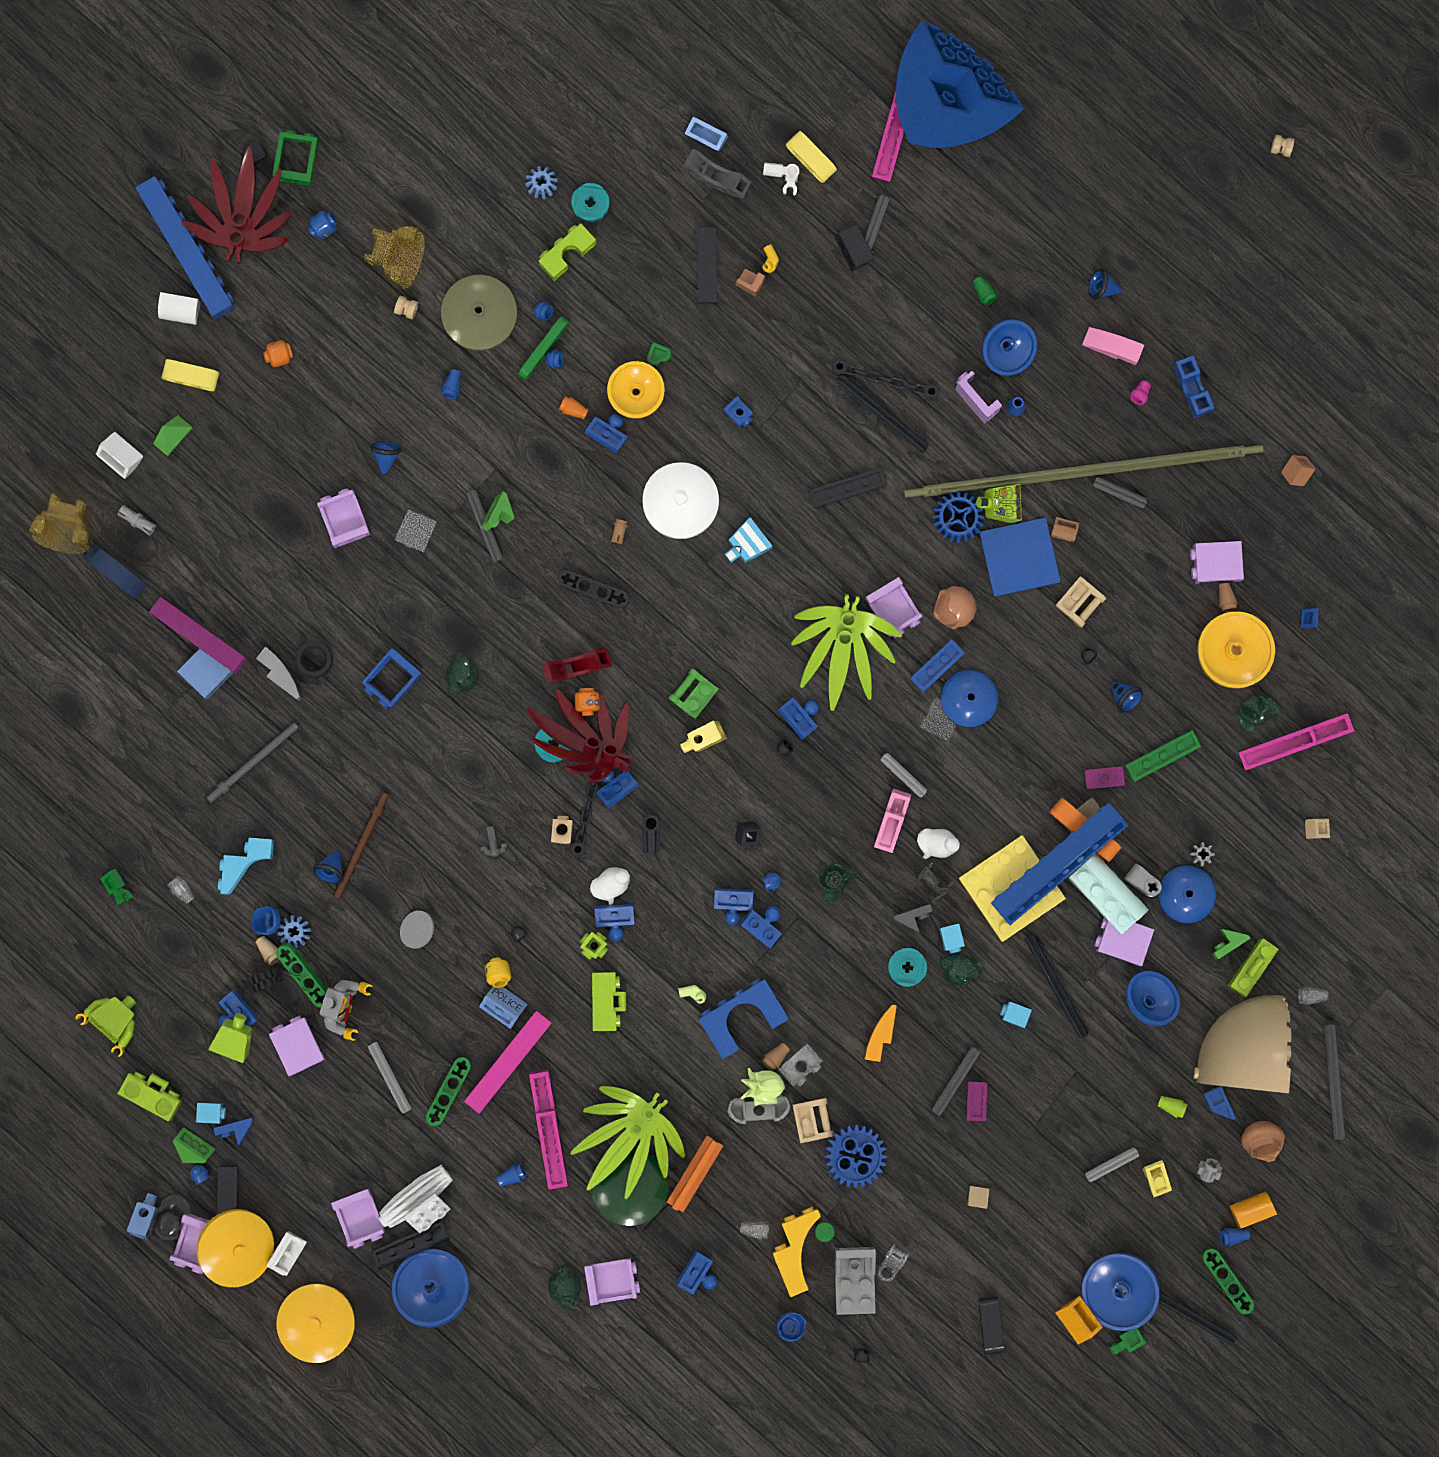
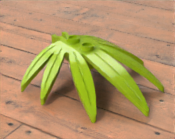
M845 594L843 608L837 606H817L803 610L794 616L795 619L815 620L824 617L825 619L819 620L801 631L792 640V646L804 642L830 627V630L820 640L810 656L801 679L800 687L803 688L814 675L828 653L833 640H835L829 668V702L831 711L836 707L846 679L851 643L854 645L855 662L862 687L868 700H871L870 666L860 634L864 633L872 646L892 663H895V659L889 647L870 626L883 633L902 637L901 632L885 619L869 612L856 610V605L860 599L859 596H855V601L852 602L851 609H849V594Z
M601 1086L599 1090L602 1093L627 1104H598L585 1108L583 1112L598 1115L627 1114V1117L613 1121L596 1130L579 1143L570 1154L574 1155L590 1149L611 1138L623 1128H626L599 1162L586 1190H591L611 1174L627 1157L637 1141L640 1140L627 1178L624 1196L627 1199L635 1188L644 1169L651 1136H654L655 1152L663 1178H666L668 1174V1151L663 1133L668 1143L681 1158L685 1157V1151L673 1125L659 1113L660 1109L668 1101L665 1099L662 1104H658L653 1109L657 1102L656 1099L660 1094L656 1093L652 1101L647 1103L638 1095L625 1089Z

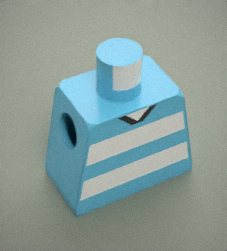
M749 518L729 539V543L733 548L727 551L725 556L731 563L739 557L746 563L771 550L772 545L753 520Z

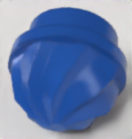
M539 302L535 305L533 312L539 320H549L553 314V307L547 302Z
M558 350L549 351L545 356L546 364L553 369L562 367L564 361L563 353Z
M768 872L767 875L762 877L767 891H775L781 884V877L776 873Z
M194 1166L190 1172L191 1181L198 1185L210 1178L208 1175L209 1171L204 1166Z

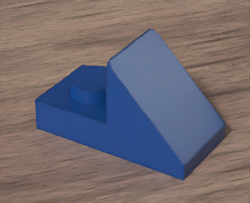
M254 1117L214 1128L215 1136L221 1134V1138L233 1135L232 1131H235L239 1146L252 1127Z

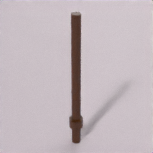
M382 792L376 806H373L371 810L372 815L343 874V881L338 884L333 897L341 898L379 816H382L384 812L383 808L389 797L388 794Z

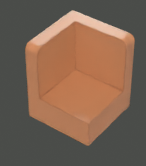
M744 269L740 278L736 281V286L756 296L765 281V276L759 272L756 275Z
M1292 455L1281 473L1290 485L1305 486L1315 471V467L1307 457Z

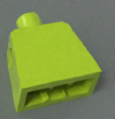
M237 1013L233 1020L226 1019L209 1050L243 1063L249 1054L252 1028L244 1024L246 1016Z

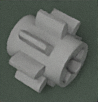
M1204 842L1200 844V848L1194 845L1195 851L1190 853L1195 858L1193 863L1198 861L1201 867L1204 866V861L1209 864L1212 863L1209 859L1210 856L1215 855L1210 852L1212 846L1204 847ZM1202 850L1203 853H1206V857H1203V860L1201 856H1198V852Z
M1209 1158L1206 1162L1201 1161L1198 1166L1197 1174H1200V1178L1203 1181L1210 1183L1214 1179H1220L1222 1167H1220L1217 1160Z

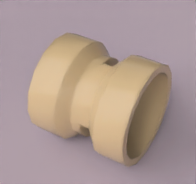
M1276 134L1272 143L1271 153H1281L1285 157H1290L1294 139H1285L1281 135Z
M400 295L394 313L406 315L407 318L412 320L416 314L419 302L415 300L409 301L406 297Z

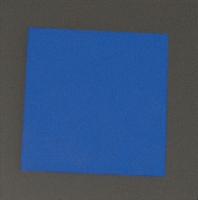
M1046 518L979 532L994 597L1060 583Z

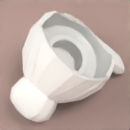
M927 828L918 834L917 842L924 853V859H928L930 856L946 858L959 849L960 843L958 839L946 829Z
M618 867L608 868L592 881L590 890L594 897L609 902V905H612L614 898L624 893L628 888L630 874L627 870Z

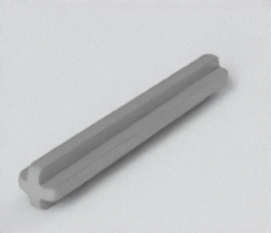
M377 1042L370 1044L368 1049L401 1113H406L411 1110V1106Z

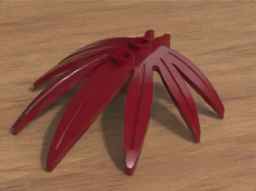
M248 146L238 177L234 214L232 215L229 194L224 178L215 159L211 158L214 194L225 224L221 225L207 207L191 195H188L187 197L197 214L216 233L201 225L182 221V225L203 241L229 248V252L226 255L227 262L231 261V257L234 256V250L236 249L237 264H241L240 255L243 250L263 252L278 248L289 241L288 237L261 238L278 230L292 215L291 211L277 216L255 231V228L265 217L273 203L280 184L282 170L278 169L271 179L250 218L255 190V170L252 149Z
M559 689L556 690L555 696L560 709L569 724L581 737L534 709L527 708L528 714L535 723L553 740L569 750L532 737L531 741L558 758L576 763H589L564 766V770L576 774L592 773L588 778L590 782L605 780L612 772L613 767L620 768L623 772L627 773L633 757L624 755L621 751L628 730V703L624 705L614 730V738H612V727L603 695H599L600 709L597 711V724L603 741L598 738L589 724Z

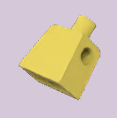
M712 721L688 733L689 739L680 742L684 753L692 749L695 752H699L727 739L719 721ZM699 736H702L703 741L701 743H699L698 741Z

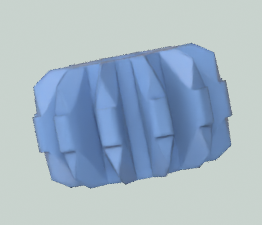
M538 166V172L532 169V176H526L529 182L525 183V185L530 188L528 190L529 194L535 192V198L542 194V199H545L546 193L552 196L551 190H557V186L554 184L558 181L557 178H553L555 175L553 171L548 173V167L541 171V167ZM544 180L545 184L539 186L538 182Z
M294 915L291 916V922L285 918L286 926L281 924L279 926L284 929V932H278V935H285L280 941L284 943L288 940L287 943H294L295 948H298L299 941L304 946L306 943L303 938L310 939V936L305 935V932H311V928H304L309 924L308 921L301 924L302 917L299 916L296 921ZM298 927L297 931H299V934L292 937L290 930Z

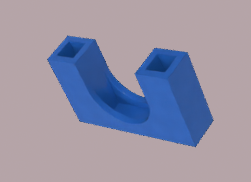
M758 978L750 983L751 988L744 991L742 988L733 994L735 998L730 1001L724 999L716 1004L718 1006L717 1009L711 1011L709 1008L700 1014L702 1018L699 1021L722 1059L739 1050L726 1024L727 1016L735 1006L743 1003L756 1006L760 1009L772 1029L789 1019L765 979L761 981Z

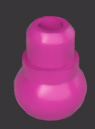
M1145 380L1141 381L1139 386L1131 392L1130 398L1135 404L1143 405L1147 402L1151 388L1150 383Z

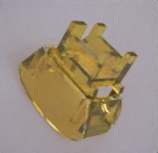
M412 226L398 227L397 230H392V233L373 228L372 233L377 240L372 255L365 254L366 262L383 267L385 276L401 289H408L416 279L425 251L423 234L419 231L418 227Z
M52 493L47 512L43 511L42 515L38 514L29 528L28 532L32 534V539L39 545L54 551L68 554L87 553L91 548L89 528L82 522L86 504L79 499L76 506L59 502L60 497Z

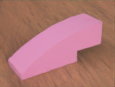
M1089 327L1082 343L1083 346L1114 359L1119 358L1134 365L1137 364L1144 347L1141 343Z
M896 789L892 790L874 845L875 848L893 853L911 794Z

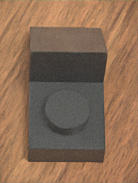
M929 904L893 916V919L919 932L915 917H918L919 920L930 917L929 913L932 912V908Z

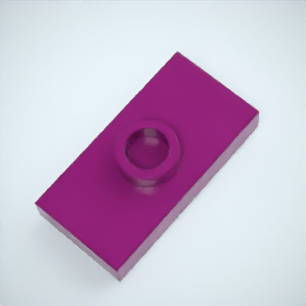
M1123 766L1084 770L1086 790L1125 786Z
M968 1082L966 1120L986 1121L987 1082Z

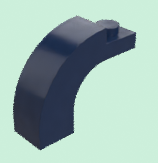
M95 543L83 557L85 561L134 599L138 597L147 585Z

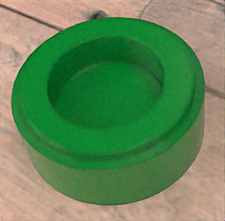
M822 1222L816 1226L815 1235L818 1240L828 1242L834 1237V1228L830 1223Z

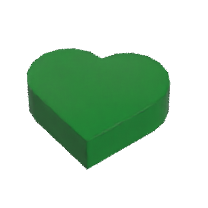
M653 342L647 356L649 365L655 367L660 365L661 362H668L671 358V351L667 347Z

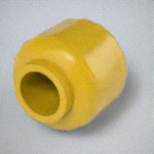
M493 958L485 965V975L488 984L495 988L507 985L511 980L510 966L507 961L501 960V958Z

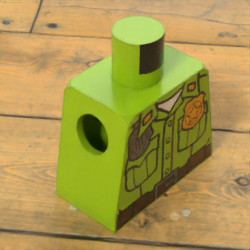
M1020 484L992 488L985 491V497L977 498V508H985V516L987 518L1008 523L1022 520Z

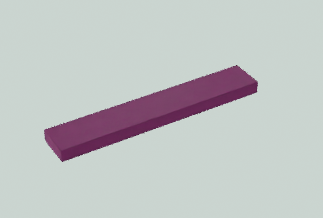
M162 597L158 599L149 611L153 616L234 674L238 672L247 660L243 655Z

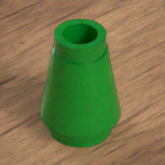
M982 276L972 282L980 302L984 303L985 306L997 300V292Z

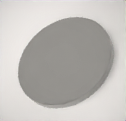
M424 911L410 913L403 920L400 927L402 942L407 947L413 949L425 946L430 941L434 932L433 919Z

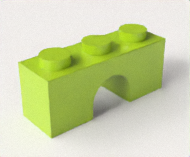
M582 224L574 225L569 229L568 235L564 239L561 237L553 244L555 247L550 251H544L539 256V265L553 281H556L568 270V265L562 259L563 254L567 250H576L583 257L597 244L596 239Z

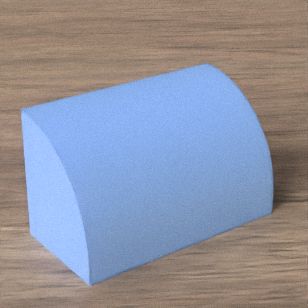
M695 117L692 118L685 132L686 135L717 151L721 150L728 138L726 133Z

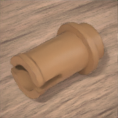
M616 519V522L613 523L615 526L611 542L623 544L625 529L628 528L627 521Z

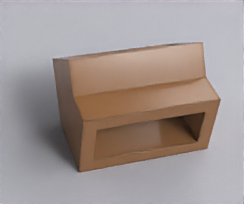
M1056 517L1050 537L1074 543L1079 523Z

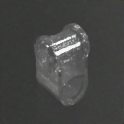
M892 1244L878 1267V1277L885 1282L892 1281L910 1254H905L896 1248L895 1244ZM885 1267L891 1269V1276L889 1278H884L881 1274L882 1269Z

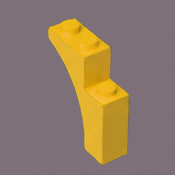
M813 1207L803 1210L802 1215L795 1217V1214L784 1218L785 1222L781 1224L790 1245H779L775 1247L776 1251L772 1252L790 1297L808 1290L802 1272L801 1252L808 1231L821 1217L818 1209L813 1210Z

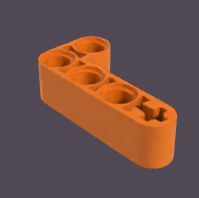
M1063 798L1049 812L1072 832L1079 829L1087 820L1085 816ZM1112 839L1097 854L1110 862L1122 847Z

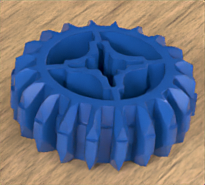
M958 491L954 498L951 492L949 493L950 499L948 500L946 496H943L942 500L944 503L938 501L937 505L940 508H934L933 510L939 514L933 515L932 519L938 520L933 525L934 527H941L937 530L938 534L942 531L945 532L942 536L943 539L947 535L951 536L949 542H952L954 537H956L957 543H960L961 537L964 542H967V535L973 539L975 537L973 532L977 534L980 532L976 526H983V523L978 521L984 519L983 515H978V513L983 512V508L976 509V502L972 503L975 497L971 496L969 500L966 499L968 493H964L962 498ZM953 503H962L968 507L960 510L953 506ZM947 507L951 514V519L944 523L943 511ZM970 512H972L974 516V522L971 528H969V526L967 525L968 523L966 521V516ZM954 513L957 515H962L964 513L963 517L961 518V520L963 521H960L959 519L953 521L956 516L954 515ZM957 525L964 532H954L949 527Z

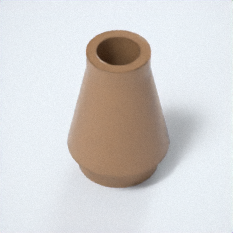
M1230 583L1220 584L1219 608H1222V612L1236 610L1238 602L1230 587Z
M781 1043L765 1054L762 1062L768 1069L774 1071L779 1068L790 1049L784 1043Z

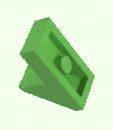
M504 491L495 497L481 525V528L485 531L492 527L495 528L500 520L509 523L514 519L507 494Z
M1220 929L1219 931L1227 943L1225 944L1223 941L1215 946V951L1212 952V955L1216 960L1220 959L1249 940V935Z

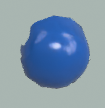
M265 906L255 910L252 916V927L257 934L271 935L279 929L281 917L277 909Z
M786 1312L778 1319L777 1333L783 1340L789 1342L797 1341L805 1334L807 1322L801 1314Z

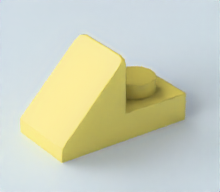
M1162 1160L1142 1169L1148 1180L1153 1197L1172 1191Z

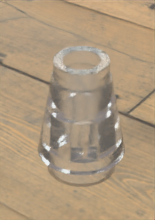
M179 875L167 885L170 888L169 891L185 904H188L195 898L185 879Z
M1304 986L1298 991L1299 1003L1307 1006L1327 1001L1328 991Z
M765 1221L742 1222L740 1234L759 1240L768 1239L769 1224L765 1223Z

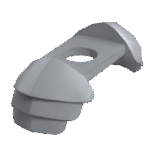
M779 1095L777 1096V1104H759L764 1107L765 1112L763 1115L757 1116L753 1112L756 1107L754 1101L745 1102L740 1097L730 1102L728 1113L735 1122L746 1124V1121L770 1119L779 1121L788 1114L790 1104L785 1096Z

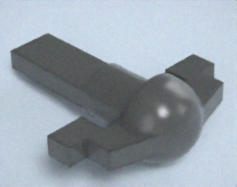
M486 827L490 850H487L485 846L480 847V851H483L484 855L496 857L505 852L507 843L501 844V848H498L494 827Z

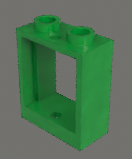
M286 130L285 133L280 132L272 176L274 177L278 169L281 168L285 140L311 144L307 174L282 170L280 182L312 186L319 147L318 138L310 133L297 135L296 132Z

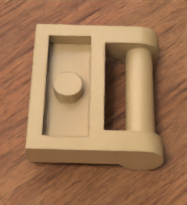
M1080 576L1056 604V607L1082 628L1085 625L1086 619L1100 603L1106 600V597ZM1092 594L1095 598L1081 615L1077 616L1075 614L1076 610Z
M827 1098L792 1105L800 1143L833 1137L834 1132L831 1130L826 1104H828ZM814 1106L819 1107L824 1131L822 1133H818L813 1111Z

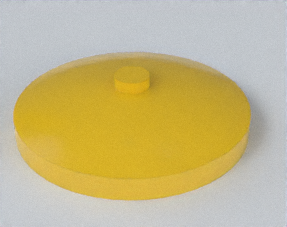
M1228 612L1219 615L1206 625L1199 637L1197 653L1203 671L1211 680L1221 686L1238 689L1257 683L1268 673L1274 661L1275 644L1270 630L1260 619L1245 612Z
M243 1209L228 1210L213 1217L202 1229L196 1246L197 1261L203 1273L216 1284L225 1287L244 1286L259 1278L267 1269V1264L273 1256L274 1240L269 1226L255 1213Z
M308 1284L296 1289L283 1301L277 1315V1333L282 1345L291 1355L305 1362L320 1363L335 1358L348 1346L354 1334L355 1316L350 1302L339 1290L325 1284Z

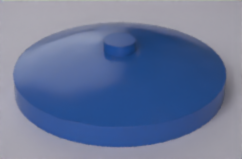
M427 1249L405 1259L397 1269L392 1282V1297L397 1310L410 1323L426 1328L439 1327L455 1319L464 1309L470 1292L469 1277L464 1266L452 1254L438 1249Z
M1117 1252L1107 1254L1091 1265L1083 1279L1082 1297L1101 1325L1112 1330L1128 1331L1139 1328L1153 1316L1160 1301V1285L1155 1272L1144 1260L1129 1253Z

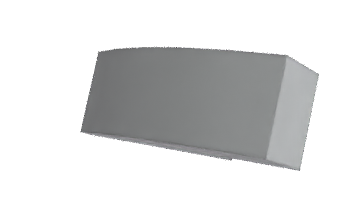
M265 647L256 659L271 670L267 677L300 701L301 695L292 675L280 659Z

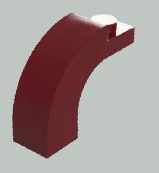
M604 648L568 659L543 663L542 666L547 682H560L610 668L612 664L608 649Z

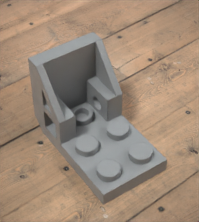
M874 1247L835 1248L837 1315L875 1314L874 1275L876 1253Z

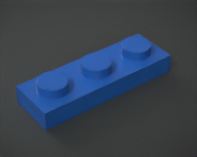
M951 639L910 680L923 693L965 652Z

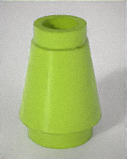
M1161 1096L1158 1107L1175 1118H1183L1188 1105L1184 1103V1100Z

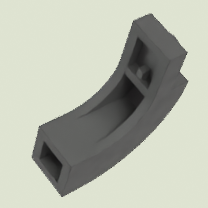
M695 149L691 150L684 164L691 171L690 174L700 181L734 197L743 199L751 184V181L741 173L718 166Z

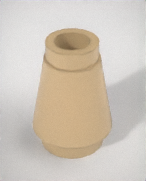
M265 936L260 937L255 943L265 963L269 965L275 964L279 961L276 953L278 948Z

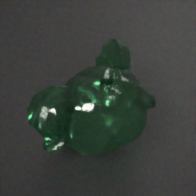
M458 653L456 656L457 660L452 662L447 668L445 680L449 695H457L460 691H470L477 683L478 669L471 664V660L466 654Z
M1259 695L1253 696L1240 705V715L1235 716V720H1239V726L1242 731L1251 732L1255 729V726H1260L1270 718L1275 717L1279 708L1272 701V697L1265 699Z
M835 863L820 873L819 884L825 891L823 898L827 904H832L837 900V895L841 894L849 885L850 880L858 874L856 869H846L840 864Z
M960 952L941 957L939 960L940 967L944 969L945 979L953 985L966 986L972 979L979 977L982 973L983 965L981 963H975L970 956Z
M562 1265L558 1268L557 1273L550 1277L548 1291L551 1299L560 1302L566 1309L578 1307L576 1299L581 1292V1280L578 1275L572 1272L569 1265Z

